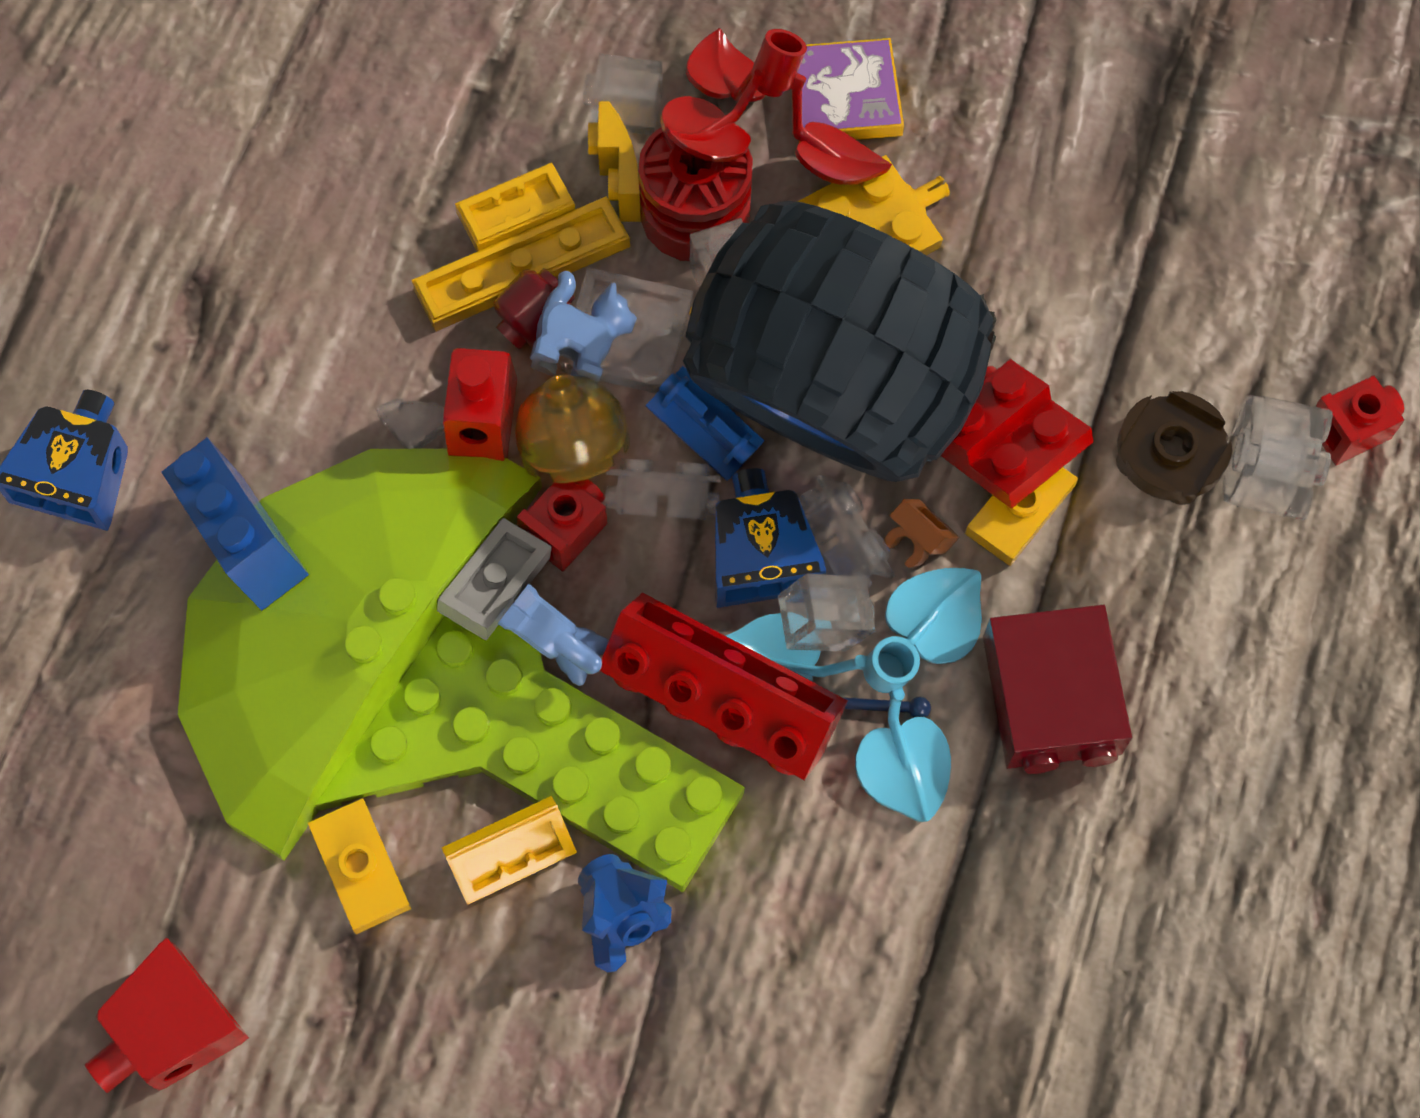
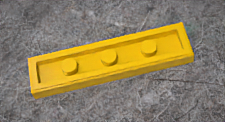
M607 196L411 281L422 307L435 332L494 307L496 298L523 270L530 269L539 273L545 268L558 279V275L563 271H570L572 273L629 248L630 237Z

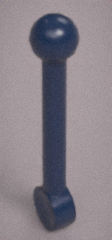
M920 696L915 697L910 702L901 701L899 713H910L914 718L927 717L931 712L930 702ZM843 697L848 700L845 709L888 712L890 700Z

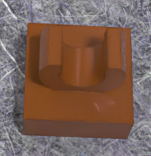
M903 499L889 515L900 527L893 528L887 533L883 545L887 548H895L903 538H910L914 544V552L904 564L908 568H916L926 562L929 554H946L960 537L920 499Z

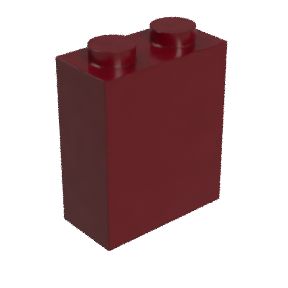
M1105 604L990 618L983 635V642L1006 768L1024 767L1025 773L1039 774L1057 769L1060 766V762L1082 760L1083 766L1097 767L1117 761L1118 755L1123 754L1133 737Z

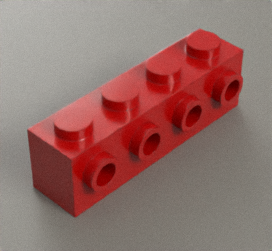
M643 592L620 612L602 657V667L599 670L612 677L621 688L631 692L642 693L664 705L665 709L673 716L692 720L713 731L722 742L733 747H742L767 760L768 764L776 771L786 775H795L804 781L822 758L848 702L843 697Z

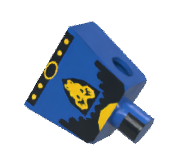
M85 389L82 391L73 413L48 406L38 409L0 465V492L8 503L108 531L112 522L128 455V446L118 429L107 423L115 405L114 401L100 392Z
M749 468L735 473L732 476L736 498L721 500L716 503V607L721 608L822 592L826 576L825 562L797 493L793 490L769 493L765 471L760 468Z

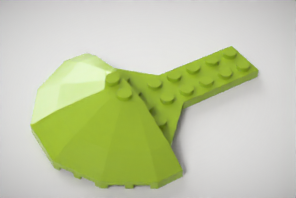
M447 448L369 449L272 493L259 501L309 575L261 611L225 573L216 559L188 597L178 717L227 824L233 830L285 861L309 826L308 822L314 819L318 811L342 806V802L375 794L378 798L424 787L426 782L456 775L459 778L484 773L534 804L552 796L564 822L654 876L666 879L669 885L684 892L744 795L745 787L545 671L541 653L511 630L504 629L498 625L489 638L484 640L437 612L439 597L499 522L504 518L516 525L518 523V514L523 509L526 510L542 488L539 476L507 458L504 461L484 457L448 456Z

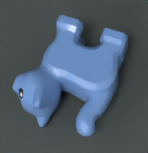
M563 271L558 275V286L548 296L537 324L536 341L530 356L532 360L530 367L547 375L555 376L557 370L556 363H558L560 356H564L573 361V368L568 380L569 383L590 390L595 384L599 383L603 373L601 364L607 357L613 340L620 335L630 334L635 328L637 317L631 312L627 299L617 293L615 282L611 283L594 302L591 316L567 304L575 292L576 281L570 271Z
M531 584L525 587L498 622L501 627L514 632L547 658H555L561 671L569 677L572 683L578 686L584 685L587 674H595L602 667L600 656L604 654L609 640L596 634L593 630L576 627L575 623L540 597L537 589Z

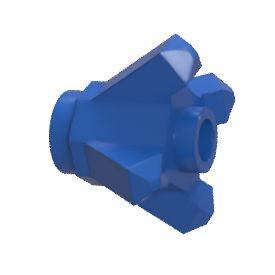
M606 854L592 860L580 872L578 883L584 900L582 931L591 934L595 966L606 972H615L626 962V946H635L644 942L653 932L666 929L671 923L672 907L664 902L667 880L634 870L629 862H622L619 856L614 854Z

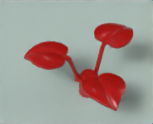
M720 28L709 34L694 48L689 56L685 69L686 77L695 88L707 96L717 99L732 97L733 100L737 101V104L731 112L724 115L721 109L709 101L691 96H683L669 101L664 106L660 116L663 132L681 149L704 160L729 162L742 157L750 145V135L744 129L734 124L739 120L749 102L759 101L765 96L780 97L785 91L792 89V135L800 141L795 150V155L807 170L830 183L853 185L887 173L892 163L833 126L820 122H809L803 127L802 89L806 77L799 74L798 70L807 51V46L799 36L783 29H771L766 32L755 62L737 50Z

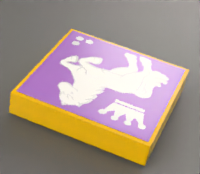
M891 38L806 45L807 51L798 70L799 74L806 77L802 89L803 127L809 122L825 123L843 131L855 140L903 136L904 121Z

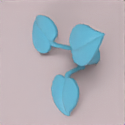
M966 568L937 569L916 575L899 585L891 594L885 611V620L888 627L899 636H891L881 640L867 656L857 655L854 659L826 666H815L821 653L820 640L816 632L806 621L791 614H768L726 635L730 639L812 682V676L827 677L856 669L863 670L866 682L874 690L881 693H889L890 704L887 716L889 728H877L870 731L858 746L855 755V770L862 788L879 804L917 822H927L936 814L945 798L951 773L950 748L945 735L931 719L914 717L900 725L901 701L905 697L902 687L918 672L920 657L934 664H946L962 659L973 649L980 635L982 623L980 571Z

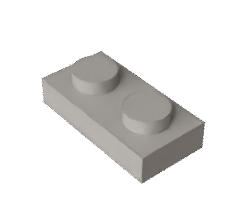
M503 518L439 597L437 612L482 639L487 640L511 605L550 559L552 546Z

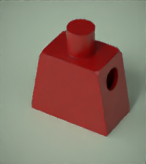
M464 348L453 349L443 414L448 456L484 457L504 461L505 458L508 459L517 387V375L510 353ZM472 428L481 430L487 435L486 438L481 440L468 438L473 434Z
M166 938L157 945L98 1010L96 1018L113 1041L84 1065L93 1079L106 1093L112 1091L135 1071L138 1072L148 1085L160 1091L241 1045L249 1037L183 952Z

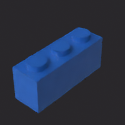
M208 437L191 450L183 453L175 462L161 471L225 573L261 611L309 575L245 479Z

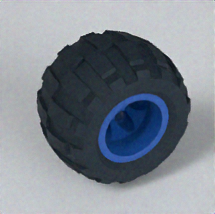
M783 201L760 206L754 220L750 224L742 223L718 251L694 298L685 335L691 345L683 359V363L695 384L714 398L751 420L843 465L880 479L899 482L919 477L926 461L937 460L962 430L983 387L991 353V343L987 338L993 328L992 322L994 319L982 297L968 283L913 247L842 214L802 202Z

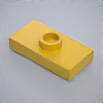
M551 162L455 203V208L476 251H480L575 210V203Z
M1062 467L1012 509L992 495L968 524L965 535L1011 566L1072 491L1078 477Z
M552 796L441 847L467 905L577 853Z
M363 798L308 822L355 934H359L412 909Z

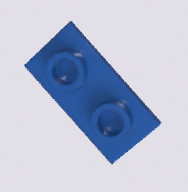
M684 366L676 373L673 372L659 387V391L645 405L649 411L726 481L737 472L765 441L728 406L695 384Z

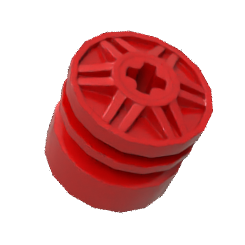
M662 127L649 136L640 152L639 158L640 216L647 238L662 253L680 261L705 262L712 260L742 223L750 222L753 158L749 148L742 157L736 160L713 162L693 156L681 149L663 132Z

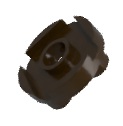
M1170 391L1168 396H1158L1151 399V395L1141 399L1127 413L1117 438V467L1137 488L1146 494L1158 499L1171 501L1178 505L1189 504L1197 496L1213 489L1222 478L1230 463L1233 448L1232 440L1228 441V435L1223 428L1226 422L1221 413L1211 403L1188 392ZM1174 436L1180 437L1184 440L1182 449L1188 454L1184 456L1168 454L1164 451L1165 447L1160 444V439L1171 441Z

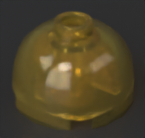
M566 374L549 378L525 398L520 405L516 417V445L520 460L526 471L536 478L535 469L540 472L550 473L552 482L568 483L587 480L612 468L615 465L613 455L619 452L622 447L626 454L630 447V432L626 415L620 402L604 384L590 378Z

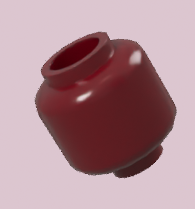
M545 268L539 273L530 269L523 270L494 301L495 311L503 319L495 328L519 350L526 343L533 347L536 341L537 324L548 296L558 286V279ZM572 295L567 304L571 305L576 299L574 295Z

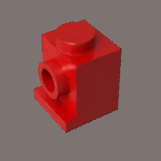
M1375 375L1333 395L1328 393L1320 397L1306 422L1337 466L1392 439L1405 421L1402 416L1404 413V403L1399 392L1393 386L1386 385L1382 387Z
M562 473L528 510L523 509L518 514V527L552 546L548 561L564 572L607 525L606 506L602 504L605 496L589 479L580 476L574 482ZM565 506L574 511L568 516L559 515Z

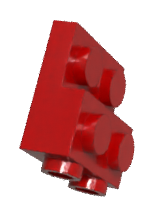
M1009 359L998 369L994 366L987 367L982 390L962 430L940 456L1012 509L1093 443L1092 428L1052 401L1050 387L1047 383L1012 359Z

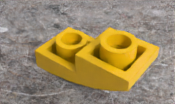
M599 101L598 122L588 123V154L598 155L600 176H608V200L619 202L620 221L641 222L638 167L631 139L623 121L609 101Z

